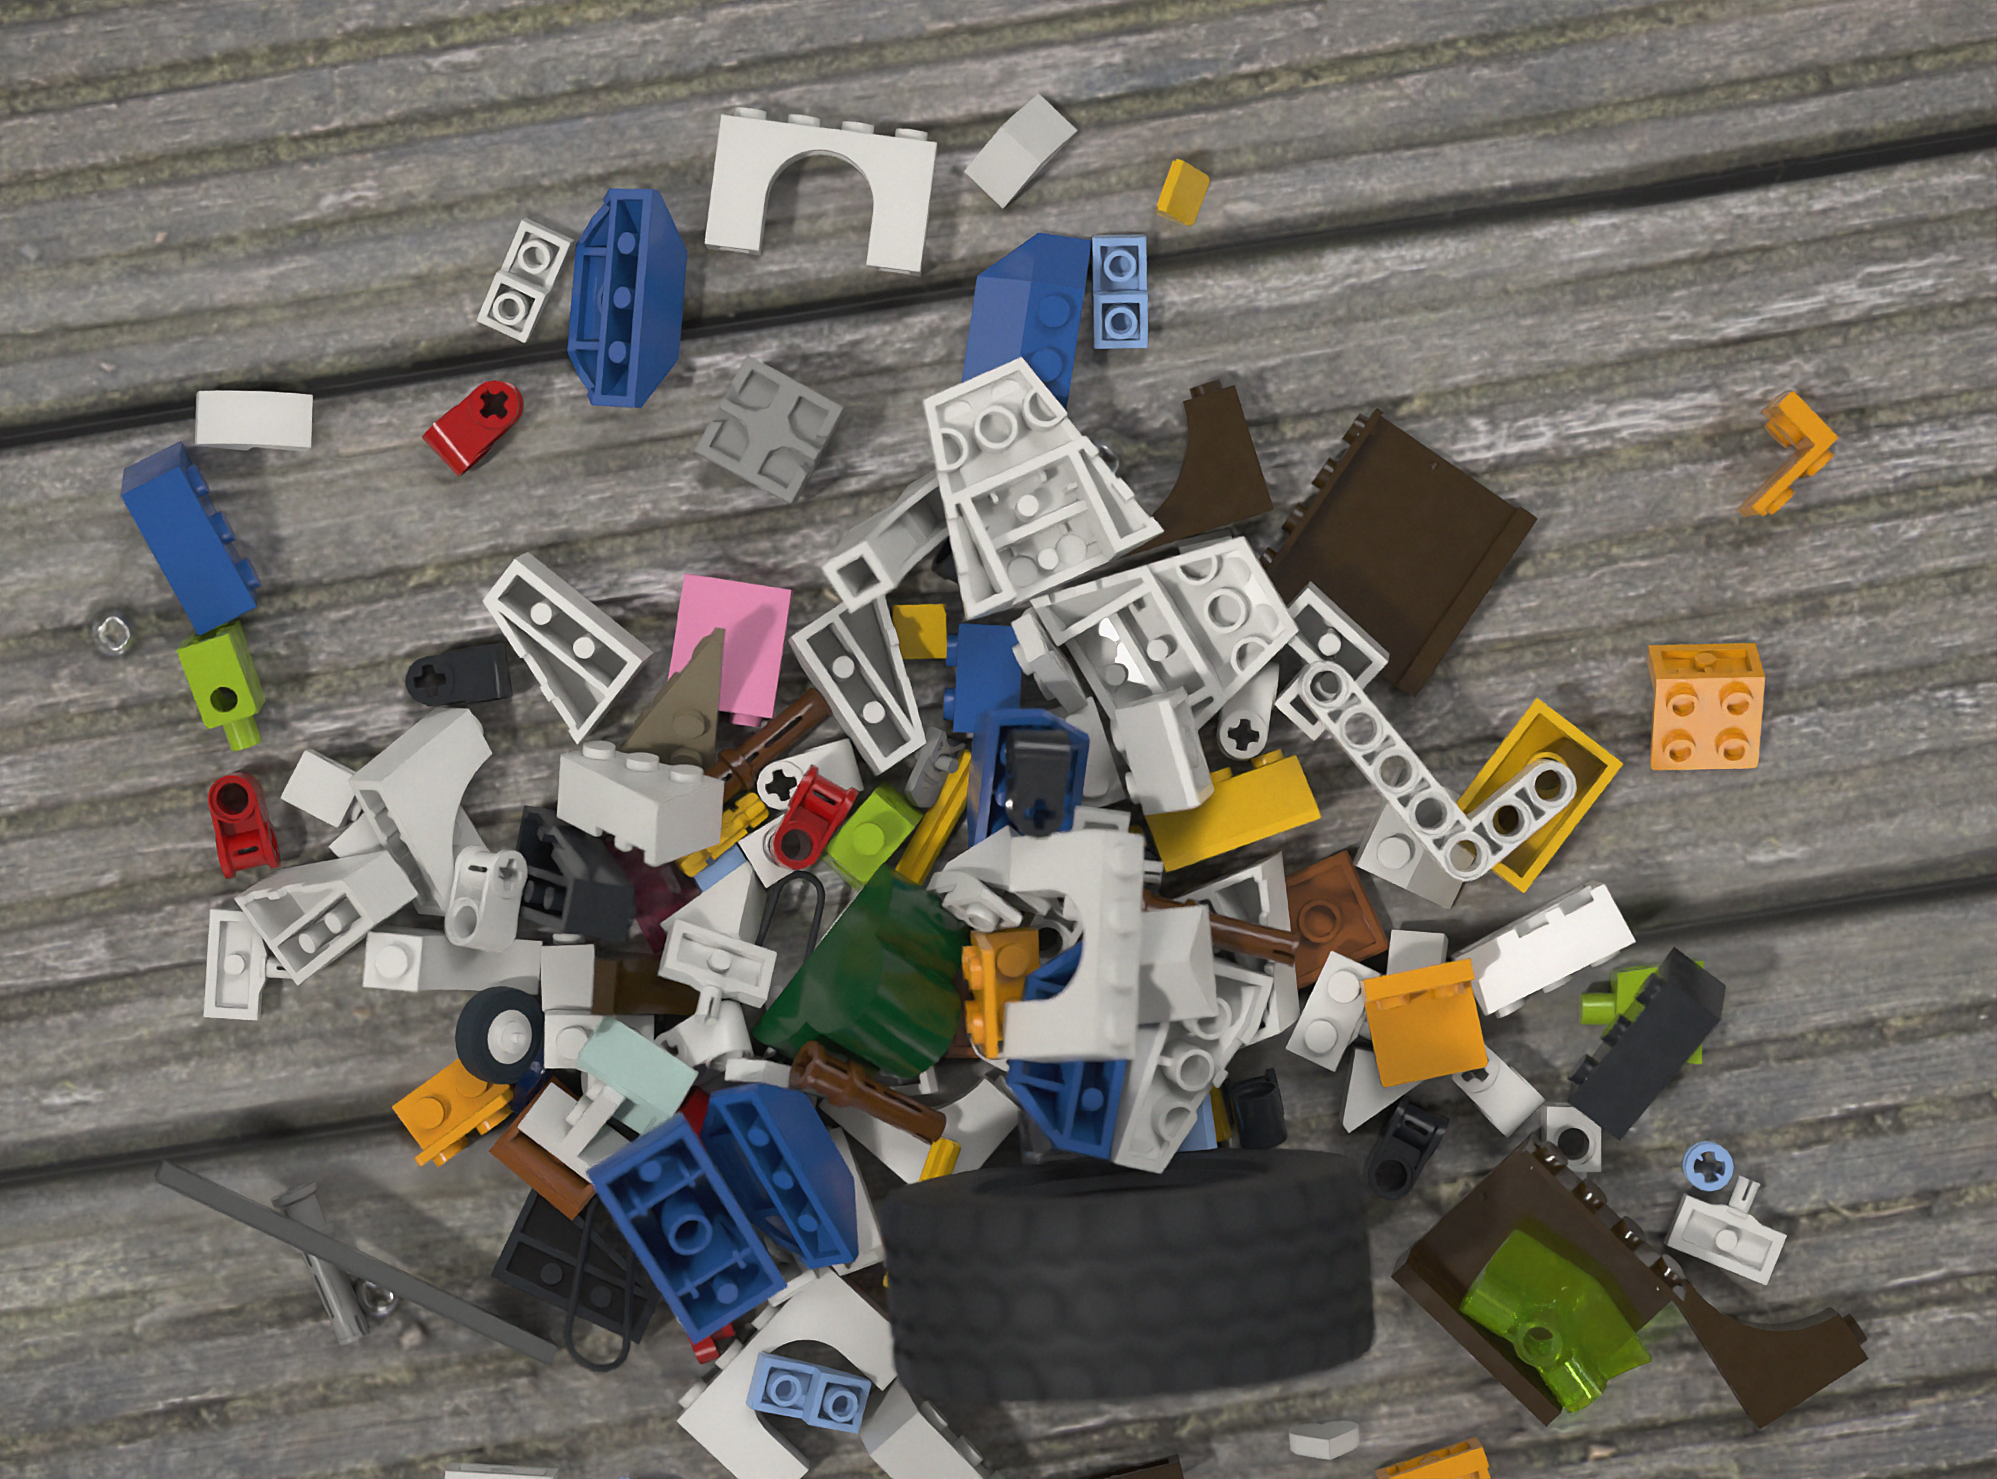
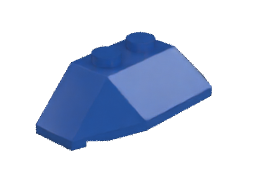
M609 188L603 198L604 204L593 215L576 243L567 352L579 379L588 391L587 397L591 405L642 408L679 360L688 251L659 190Z
M1038 232L977 276L961 383L1022 357L1065 411H1067L1092 240Z
M1044 709L987 710L977 714L967 787L968 850L1008 824L1021 836H1027L1010 820L1005 810L1007 775L1005 745L1009 729L1066 730L1068 733L1070 761L1065 786V815L1062 825L1054 834L1070 832L1074 823L1075 808L1082 804L1090 746L1089 734ZM1037 798L1035 799L1034 807L1025 809L1024 813L1030 819H1033L1035 810L1044 809V804Z
M1084 939L1026 975L1021 1002L1044 1001L1060 995L1071 984L1079 969L1083 955ZM1010 1059L1006 1085L1053 1148L1104 1160L1109 1159L1127 1059L1068 1062H1035Z
M764 1083L715 1091L709 1100L708 1110L699 1137L749 1222L780 1246L798 1254V1260L809 1269L855 1262L859 1255L854 1177L806 1093Z

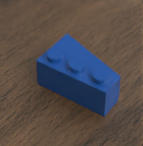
M179 441L125 468L120 496L198 636L256 608V589L261 587L262 584L250 560L247 557L242 560L240 559L232 543L236 540V536L228 519L222 511H216L208 495L210 489L202 472L196 464L193 465L182 441Z

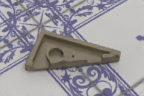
M715 627L710 635L702 638L693 649L692 658L680 673L674 672L654 697L653 705L643 710L635 720L633 731L622 744L616 743V751L627 754L638 752L650 753L659 757V763L670 766L693 765L702 768L703 772L715 763L725 628Z

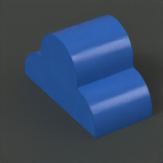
M681 1112L585 1170L590 1182L694 1345L788 1287L719 1171Z

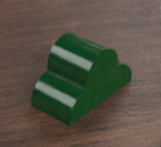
M883 862L754 1026L751 1033L758 1041L794 1061L799 1050L807 1042L815 1041L823 1045L825 1053L843 1062L853 1060L861 1064L866 1075L871 1078L881 1069L901 1079L913 1078L924 1073L947 1050L959 1024L961 1013L960 996L951 980L962 964V947L968 946V923L965 920L957 919L942 907L943 901L928 892L924 887Z

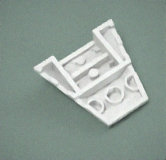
M1022 357L923 400L922 404L967 621L1008 610L1098 570L1164 532L1152 516L1149 518L1133 498L1135 496L1124 481L1121 478L1117 479L1099 457V451L1086 435L1082 436L1067 418L1068 413Z
M1244 536L1030 600L1057 647L1063 643L1066 644L1110 720L1116 719L1114 710L1124 703L1185 687L1197 731L1300 630ZM1126 750L1121 751L1120 753L1131 770Z

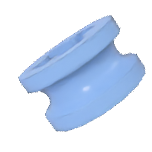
M1706 1140L1696 1142L1683 1155V1174L1691 1184L1700 1190H1719L1729 1182L1733 1174L1734 1165L1732 1157L1726 1149L1715 1142ZM1711 1151L1712 1158L1720 1161L1722 1165L1719 1174L1712 1171L1715 1177L1705 1181L1703 1174L1694 1170L1693 1167L1696 1158L1703 1161L1700 1154Z

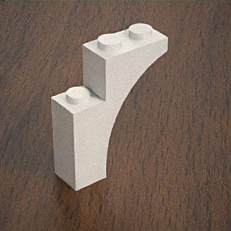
M936 469L909 484L894 504L851 528L821 565L822 570L850 613L896 587L904 575L923 556L949 536Z

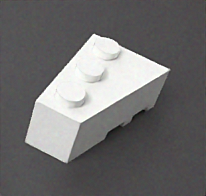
M599 740L584 742L583 748L560 756L558 818L593 836H602L603 830L614 835L615 847L623 851H631L632 845L644 850V862L654 867L720 843L724 781L703 775L702 768L693 765H666L659 763V757L654 754L641 752L623 753L615 750V744Z
M897 1376L883 1391L878 1388L867 1398L858 1433L869 1456L892 1479H1006L997 1470L990 1475L980 1464L984 1459L974 1445L963 1435L957 1438L947 1427L949 1422L931 1401H924L918 1394L906 1390L900 1384Z

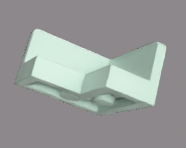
M604 1016L583 1045L577 1059L579 1067L625 1096V1099L611 1116L638 1132L640 1136L674 1116L698 1075L697 1071L612 1016Z

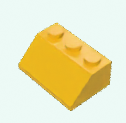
M1537 697L1455 802L1463 814L1467 816L1528 764L1536 760H1552L1564 764L1571 770L1576 781V791L1569 804L1489 869L1521 893L1526 892L1623 765L1621 761ZM1553 769L1541 772L1534 784L1535 792L1542 800L1555 797L1561 787L1558 773ZM1512 805L1499 807L1492 817L1493 828L1500 835L1512 832L1517 827L1519 821L1518 812ZM1461 840L1457 842L1460 847L1476 859L1477 851L1472 841Z
M1281 748L1251 758L1253 768L1233 775L1230 766L1210 772L1215 792L1200 806L1144 815L1160 861H1163V870L1167 873L1320 819L1319 809L1297 756L1292 754L1284 757Z

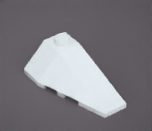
M1213 955L1218 1016L1137 1025L1136 1059H1127L1110 1156L1112 1162L1160 1174L1163 1172L1198 1119L1196 1111L1213 1085L1218 1088L1229 1074L1224 1069L1242 1043L1248 1045L1257 1032L1275 978Z

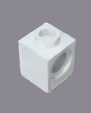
M313 749L305 750L280 799L337 828L345 827L349 819L355 822L364 812L347 781L356 771Z
M784 814L738 841L765 888L795 871L779 866L774 861L768 848L769 839ZM791 830L797 834L800 840L799 853L791 860L801 861L809 854L810 841L803 832Z
M553 933V943H545L540 946L542 1011L591 1009L594 962L599 957L598 941L585 942L584 935Z
M1543 1102L1541 1104V1141H1550L1557 1146L1558 1138L1563 1131L1569 1128L1580 1129L1584 1135V1145L1577 1154L1566 1156L1568 1160L1567 1166L1581 1180L1587 1178V1172H1601V1127L1568 1102Z

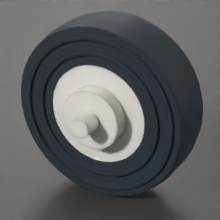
M506 986L487 988L474 995L464 1006L455 1032L456 1050L464 1068L471 1075L484 1082L500 1085L516 1083L529 1076L539 1065L544 1055L545 1013L542 1011V1007L528 993Z

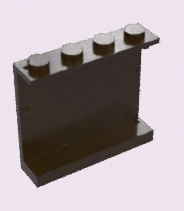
M1376 408L1369 418L1361 413L1358 414L1342 437V440L1349 444L1338 463L1330 457L1327 459L1311 483L1319 491L1308 507L1300 502L1297 503L1281 527L1282 530L1288 533V536L1277 552L1268 546L1259 558V562L1286 606L1311 581L1390 654L1388 663L1377 675L1409 697L1416 698L1538 518L1521 506L1515 508L1382 417L1384 412Z
M1531 1133L1398 1258L1391 1278L1547 1427L1562 1413L1565 1398L1671 1301L1678 1307L1684 1302L1688 1282L1685 1280L1686 1277L1683 1274V1269L1672 1257L1667 1254L1660 1256L1645 1242L1647 1240L1646 1235L1635 1221L1627 1216L1620 1218L1606 1204L1607 1198L1593 1181L1588 1178L1581 1180L1567 1166L1568 1160L1555 1144L1550 1141L1542 1142Z

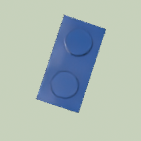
M959 623V634H948L946 666L957 667L956 688H945L943 720L954 721L953 732L974 733L976 715L984 711L1020 709L1022 668L1012 649L1013 646L1019 643L1013 626Z

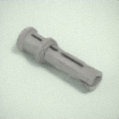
M315 1180L295 1186L270 1199L273 1207L280 1208L282 1214L330 1237H336L334 1233L336 1229L333 1222L326 1221L315 1196V1192L318 1190ZM290 1245L292 1250L295 1249L296 1254H302L309 1268L312 1280L332 1322L339 1345L354 1342L364 1335L371 1333V1328L361 1311L346 1271Z

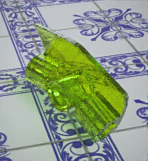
M1515 1229L1492 1256L1467 1291L1459 1307V1311L1496 1335L1503 1336L1512 1342L1518 1357L1525 1363L1536 1367L1540 1376L1562 1407L1570 1414L1586 1408L1597 1400L1605 1391L1608 1380L1652 1361L1649 1351L1597 1280L1518 1229ZM1542 1327L1549 1330L1553 1334V1338L1539 1341L1530 1336L1528 1330Z

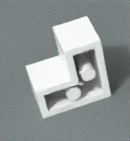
M1310 581L1286 606L1300 629L1287 643L1308 663L1276 696L1274 705L1314 741L1326 728L1307 707L1298 693L1297 682L1303 669L1315 661H1327L1338 664L1362 690L1388 663L1390 654ZM1320 671L1311 679L1310 692L1316 700L1320 702L1328 701L1337 693L1338 680L1331 671Z

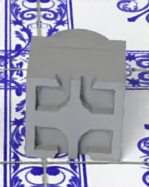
M747 355L734 377L725 398L722 399L714 418L699 441L695 452L795 507L814 470L822 460L825 450L846 411L844 407Z

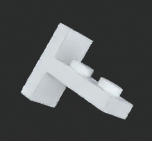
M598 1078L578 1102L551 1082L517 1126V1128L588 1182L590 1180L585 1170L631 1143L605 1123L625 1099V1096Z

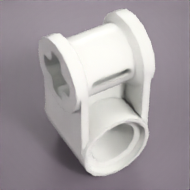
M1268 661L1219 709L1216 743L1220 752L1227 758L1234 761H1246L1258 755L1265 747L1268 739L1271 710L1274 708L1278 686L1279 662ZM1240 721L1247 723V732L1256 736L1255 742L1246 744L1243 751L1236 749V740L1228 738L1227 734L1228 730L1236 729Z
M850 738L803 751L804 754L773 762L762 770L757 781V789L762 801L769 807L778 810L788 809L787 804L789 800L781 801L778 794H768L766 786L774 782L773 773L778 770H783L787 778L795 777L798 786L809 766L814 764L819 767L818 774L847 790L853 787L859 792L864 790ZM797 787L790 789V798ZM812 792L814 795L821 798L822 800L829 801L828 799L817 794L816 792Z
M469 845L460 852L455 863V877L449 908L444 922L446 937L457 946L500 953L511 946L517 933V919L521 897L527 880L526 861L515 850H501L498 853H492L482 845ZM480 866L484 868L483 872L471 871L470 867ZM499 871L510 872L512 876L510 878L498 876Z
M730 1000L721 1001L717 1024L706 1026L704 1025L705 1019L700 1024L694 1020V1014L669 1031L660 1034L653 1042L697 1071L698 1075L692 1085L700 1087L709 1085L713 1080L726 1073L728 1058L752 1060L754 1056L741 1005L736 1001Z
M1485 1045L1488 1065L1482 1068L1477 1075L1467 1071L1465 1073L1450 1074L1449 1076L1475 1102L1473 1105L1508 1138L1545 1099L1512 1066L1509 1068Z

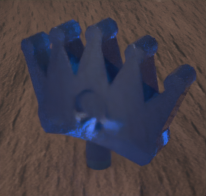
M544 1047L514 1088V1098L512 1099L510 1110L517 1114L523 1111L525 1104L528 1105L532 1101L535 1093L538 1094L544 1079H547L550 1075L551 1068H544Z

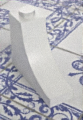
M436 707L347 780L384 850H387L397 865L406 872L409 881L419 893L412 900L419 914L446 916L455 877L453 831L457 810L471 778L482 763L492 755L483 736L484 731L481 723L471 713L470 709Z
M383 925L368 931L363 987L418 992L423 990L482 991L491 987L506 986L520 989L528 994L538 995L540 994L541 986L540 946L545 944V940L515 937L514 942L507 950L493 953L457 946L449 941L445 931Z
M984 1074L976 1084L963 1094L941 1105L931 1107L944 1113L946 1116V1126L941 1136L952 1139L961 1146L952 1174L979 1169L1018 1124L1021 1117L1026 1114V1110L1019 1104L1017 1098L1006 1085V1078L1000 1075L994 1082ZM821 1099L818 1105L819 1108L905 1182L911 1184L919 1181L931 1145L923 1143L912 1135L852 1106L838 1108L829 1104L828 1099Z

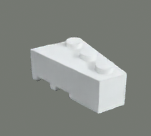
M529 552L513 560L483 599V603L520 658L523 657L541 684L539 688L547 700L552 701L570 728L568 731L577 745L591 735L654 654L653 651Z
M886 593L851 613L843 602L792 635L785 642L819 694L828 703L833 715L875 777L927 743L910 680L906 675L898 646L899 640L896 629L893 627L885 598Z
M385 850L278 869L234 899L298 986L341 957L368 935V931L379 927L416 898L419 893L409 881L406 872L397 865L389 852Z
M1282 851L1192 887L1172 899L1182 903L1188 898L1196 900V903L1201 904V906L1207 905L1208 912L1291 932ZM1212 947V955L1275 978L1259 1028L1248 1045L1277 1035L1300 1019L1295 963L1293 967H1289L1286 964ZM1242 1043L1238 1049H1241L1248 1045Z
M1590 879L1450 955L1452 962L1471 958L1475 980H1472L1471 984L1476 1006L1483 1015L1486 1016L1494 1012L1498 1019L1524 1006L1526 1003L1523 997L1541 988L1544 993L1550 992L1572 980L1573 976L1571 973L1590 964L1592 967L1603 964L1620 954V949L1636 941L1606 885Z

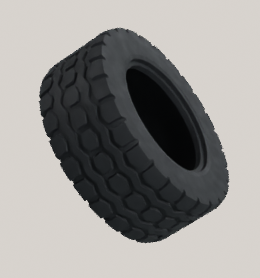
M1215 1148L1175 1152L1161 1174L1116 1164L1110 1160L1111 1154L1108 1160L1090 1156L1071 1157L983 1168L934 1177L899 1187V1189L889 1192L885 1199L881 1220L888 1307L891 1310L889 1323L890 1334L893 1339V1344H891L893 1368L900 1384L906 1390L919 1395L924 1394L927 1397L961 1402L1019 1405L1047 1403L1086 1404L1109 1401L1152 1400L1164 1397L1174 1398L1211 1394L1218 1391L1247 1389L1265 1386L1269 1383H1282L1312 1376V1374L1326 1373L1345 1367L1347 1364L1355 1363L1363 1359L1372 1350L1377 1326L1373 1307L1375 1297L1371 1278L1373 1270L1366 1180L1358 1161L1351 1156L1334 1152L1270 1148L1266 1150Z

